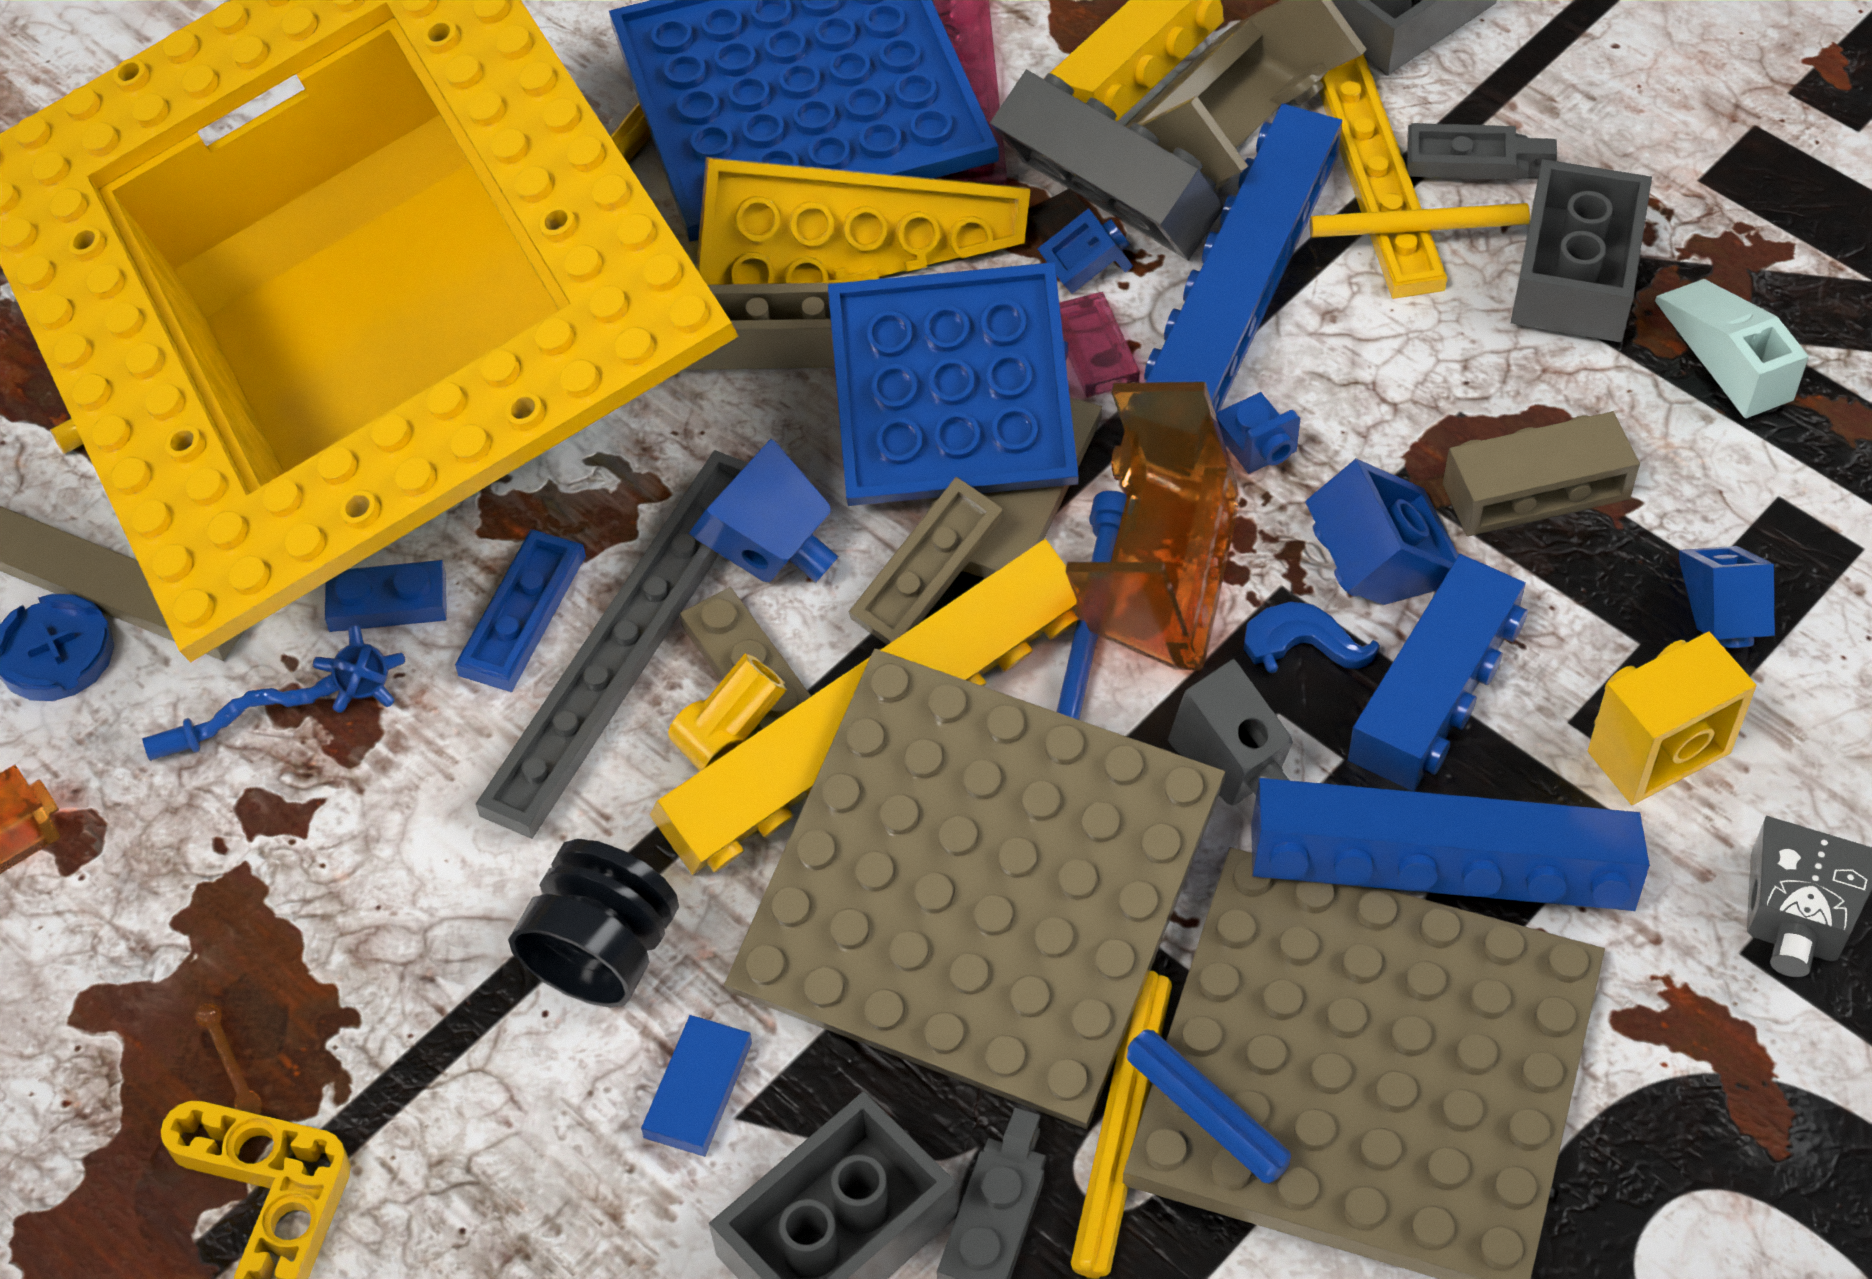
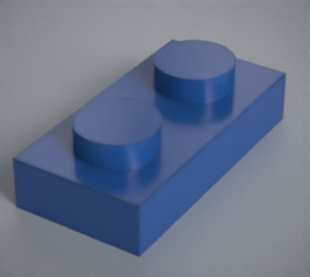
M443 560L347 569L325 582V621L329 632L346 631L349 626L354 624L359 625L361 629L447 621L446 571Z

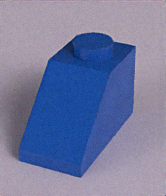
M1738 546L1679 550V563L1697 630L1704 634L1710 631L1723 647L1728 648L1749 647L1754 645V637L1775 636L1773 563Z

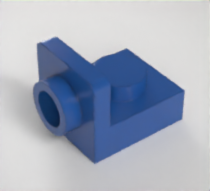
M1089 208L1037 248L1047 263L1055 262L1056 275L1071 294L1114 261L1117 262L1125 273L1134 267L1123 253V250L1130 245L1126 237L1112 219H1109L1102 225Z
M1259 392L1214 413L1212 429L1247 473L1250 474L1267 465L1280 464L1292 453L1297 452L1301 418L1294 410H1289L1280 415L1262 392Z

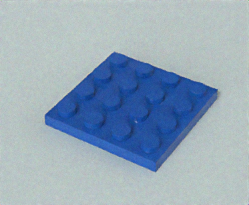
M1055 262L828 284L845 490L848 506L939 498L955 477H958L980 493L1078 484L1079 476Z

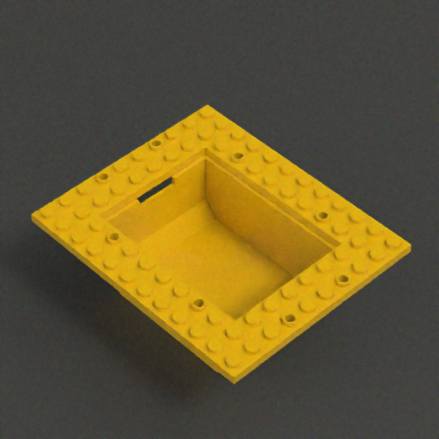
M230 0L180 30L172 32L166 38L130 59L124 60L118 66L87 84L74 89L68 95L32 116L24 118L18 124L0 134V265L178 650L190 663L739 337L732 322L521 0ZM295 74L305 88L208 146L198 134L199 130Z

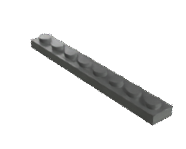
M716 450L712 452L476 802L479 817L533 839L679 617L680 612L683 611L719 556L717 552L692 537L689 532L704 511L748 462Z

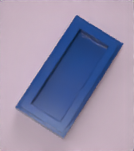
M689 1015L641 1127L643 1138L705 1157L752 1045L751 1033Z

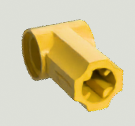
M745 653L706 700L691 703L674 718L668 730L669 739L701 771L746 741L745 739L787 691L784 687L785 682L756 657Z

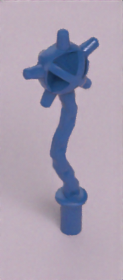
M351 625L348 628L349 645L338 651L335 658H314L313 667L315 669L330 672L331 674L318 681L313 687L284 692L274 688L248 691L244 696L228 702L208 722L194 726L190 718H185L183 726L142 738L149 761L190 748L194 753H198L200 751V741L215 736L221 728L229 726L249 707L274 704L291 707L311 704L316 699L328 696L338 690L339 693L333 704L334 711L338 713L344 712L352 698L364 699L374 696L385 707H390L394 703V698L384 687L387 681L388 670L404 664L405 656L403 653L383 656L380 650L363 642L359 625Z

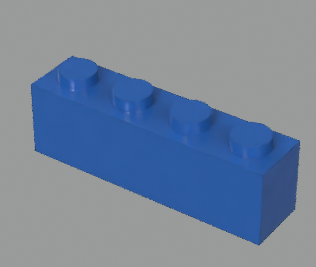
M1459 554L1355 723L1347 761L1413 792L1426 771L1435 775L1442 766L1450 748L1451 742L1446 740L1453 726L1462 730L1472 714L1477 697L1472 695L1479 682L1487 686L1490 684L1503 656V653L1498 651L1504 639L1514 642L1524 625L1528 609L1520 605L1526 582L1463 554Z

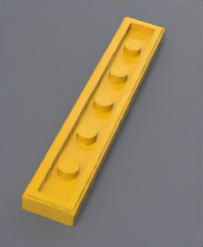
M1364 53L1329 70L1320 79L1324 86L1319 91V95L1326 115L1343 120L1339 151L1361 213L1421 209ZM1430 231L1369 234L1392 299L1445 291L1447 276Z

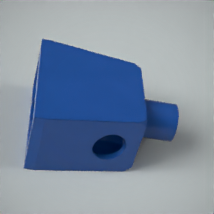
M772 439L761 448L710 504L689 532L696 540L763 582L770 583L790 560L817 583L839 557L813 535L831 513L830 504Z

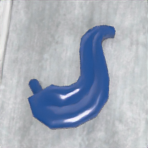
M1286 602L1264 609L1247 623L1244 640V651L1254 664L1264 663L1269 673H1275L1278 669L1275 659L1283 658L1290 648L1300 643L1314 645L1332 661L1344 668L1358 669L1368 666L1375 661L1380 650L1379 643L1374 640L1366 646L1356 644L1331 615L1313 604Z

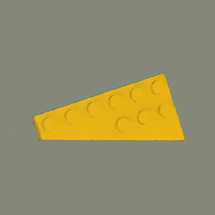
M706 157L696 269L707 285L842 283L874 280L902 271H914L926 268L927 265L959 257L967 258L1024 244L1030 189L1018 186Z

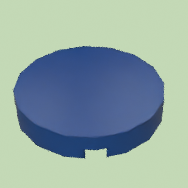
M49 594L38 597L40 603L31 605L27 609L22 604L11 611L0 624V679L12 693L32 701H56L78 694L95 683L109 666L114 649L111 627L93 602L74 594Z

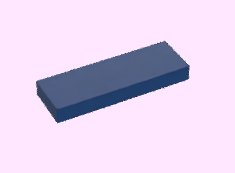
M530 529L455 663L459 677L513 692L586 557L583 544Z

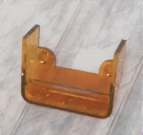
M1206 382L1113 383L1111 393L1125 432L1121 446H1115L1113 450L1112 472L1114 479L1122 482L1127 497L1111 562L1067 563L1065 572L1077 599V614L1081 621L1086 622L1089 631L1174 670L1200 671L1206 661L1237 518L1238 487Z

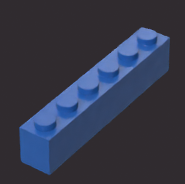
M1259 778L1251 821L1252 877L1636 911L1650 866L1641 814L1634 811Z

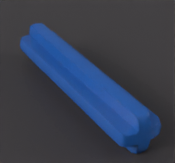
M1145 1029L1130 1042L1127 1047V1060L1262 1182L1271 1184L1286 1171L1290 1165V1151L1154 1030Z

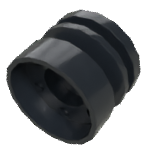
M574 839L566 841L562 844L552 861V867L548 869L539 884L542 895L532 897L508 939L511 952L525 969L543 983L569 997L588 1004L609 1008L624 1006L632 997L650 963L647 951L654 950L659 945L665 935V929L679 909L677 894L663 876L647 863L622 849L594 840Z

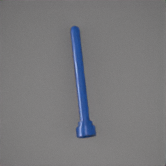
M1103 491L1098 493L1093 499L1089 516L1090 525L1093 527V533L1097 538L1084 590L1088 596L1081 603L1078 615L1079 620L1076 624L1056 711L1078 720L1080 719L1119 542L1125 540L1127 535L1134 531L1139 505L1133 497L1119 491Z

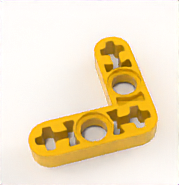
M203 1101L185 1102L172 1109L163 1120L161 1137L169 1154L178 1165L187 1169L270 1189L239 1262L234 1279H270L274 1268L277 1279H308L350 1175L351 1165L349 1157L341 1141L336 1135L325 1130ZM199 1124H203L211 1138L223 1141L222 1153L215 1140L195 1137L191 1141L190 1146H187L181 1136L184 1132L194 1133L198 1129ZM267 1136L273 1139L272 1151L264 1160L254 1164L244 1163L239 1160V1150L250 1138ZM289 1146H291L297 1159L308 1162H317L321 1154L326 1153L331 1166L318 1167L314 1176H310L303 1162L288 1158ZM296 1210L310 1214V1226L300 1237L292 1240H283L276 1237V1224L286 1213ZM267 1251H271L280 1257L277 1266Z

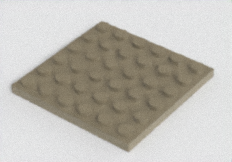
M874 648L724 986L728 992L1088 1130L1134 1009L1225 782V771Z
M1229 847L1166 1042L1286 1147L1291 1153L1290 1165L1273 1183L1262 1182L1152 1083L1123 1172L1122 1183L1126 1184L1127 1187L1437 1279H1531L1605 948L1384 888L1252 877V853Z

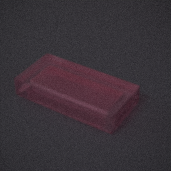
M1103 291L1059 302L1063 341L1068 342V357L1086 397L1139 384L1140 370Z

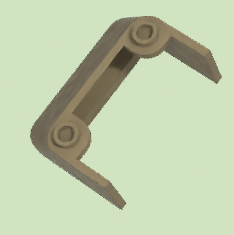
M1280 0L1240 21L1220 35L1124 126L1129 128L1132 122L1138 123L1158 137L1160 141L1157 145L1172 153L1178 147L1190 153L1203 164L1200 171L1216 183V187L1213 190L1216 191L1232 176L1241 173L1248 166L1236 149L1282 103L1285 104L1294 99L1300 105L1308 101L1323 88L1324 85L1320 79L1329 70L1361 56L1367 49L1332 0Z

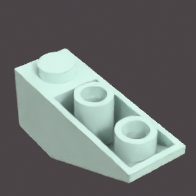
M1706 279L1656 296V304L1745 419L1794 401L1809 356L1777 316Z

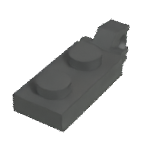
M1411 123V125H1408L1407 171L1409 177L1507 180L1538 178L1542 159L1557 161V139L1528 138L1526 135L1516 133V126Z
M1014 1108L1003 1142L988 1138L984 1151L979 1153L936 1272L937 1279H1011L1044 1183L1043 1169L1046 1155L1034 1152L1040 1134L1038 1123L1041 1116L1039 1114Z

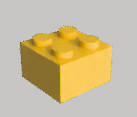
M1710 631L1689 642L1685 640L1675 641L1667 646L1656 659L1637 669L1635 666H1627L1619 670L1608 680L1604 688L1605 693L1599 713L1594 721L1595 727L1587 752L1627 801L1634 805L1731 754L1757 685Z

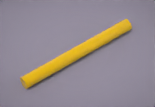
M1528 203L1316 215L1310 216L1309 228L1311 238L1528 225L1530 209Z

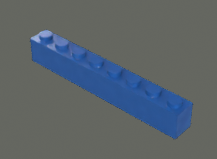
M1282 103L1273 122H1264L1256 144L1257 155L1255 159L1247 158L1245 160L1248 166L1240 173L1238 182L1240 190L1237 196L1229 194L1224 203L1220 218V225L1222 227L1219 233L1211 231L1207 237L1202 254L1203 266L1200 271L1193 269L1188 276L1183 293V301L1185 302L1182 309L1174 308L1171 311L1164 331L1165 343L1162 349L1154 348L1148 358L1144 374L1146 382L1142 390L1134 388L1130 394L1124 415L1125 421L1131 422L1130 446L1193 466L1195 465L1212 429L1213 414L1220 411L1337 161L1342 119Z

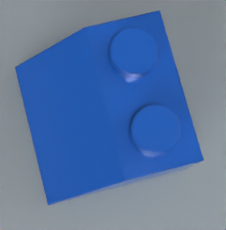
M1357 458L1305 501L1315 521L1312 527L1313 532L1320 543L1329 550L1337 567L1334 570V574L1338 583L1348 594L1354 597L1361 596L1386 605L1437 591L1459 556L1424 488Z

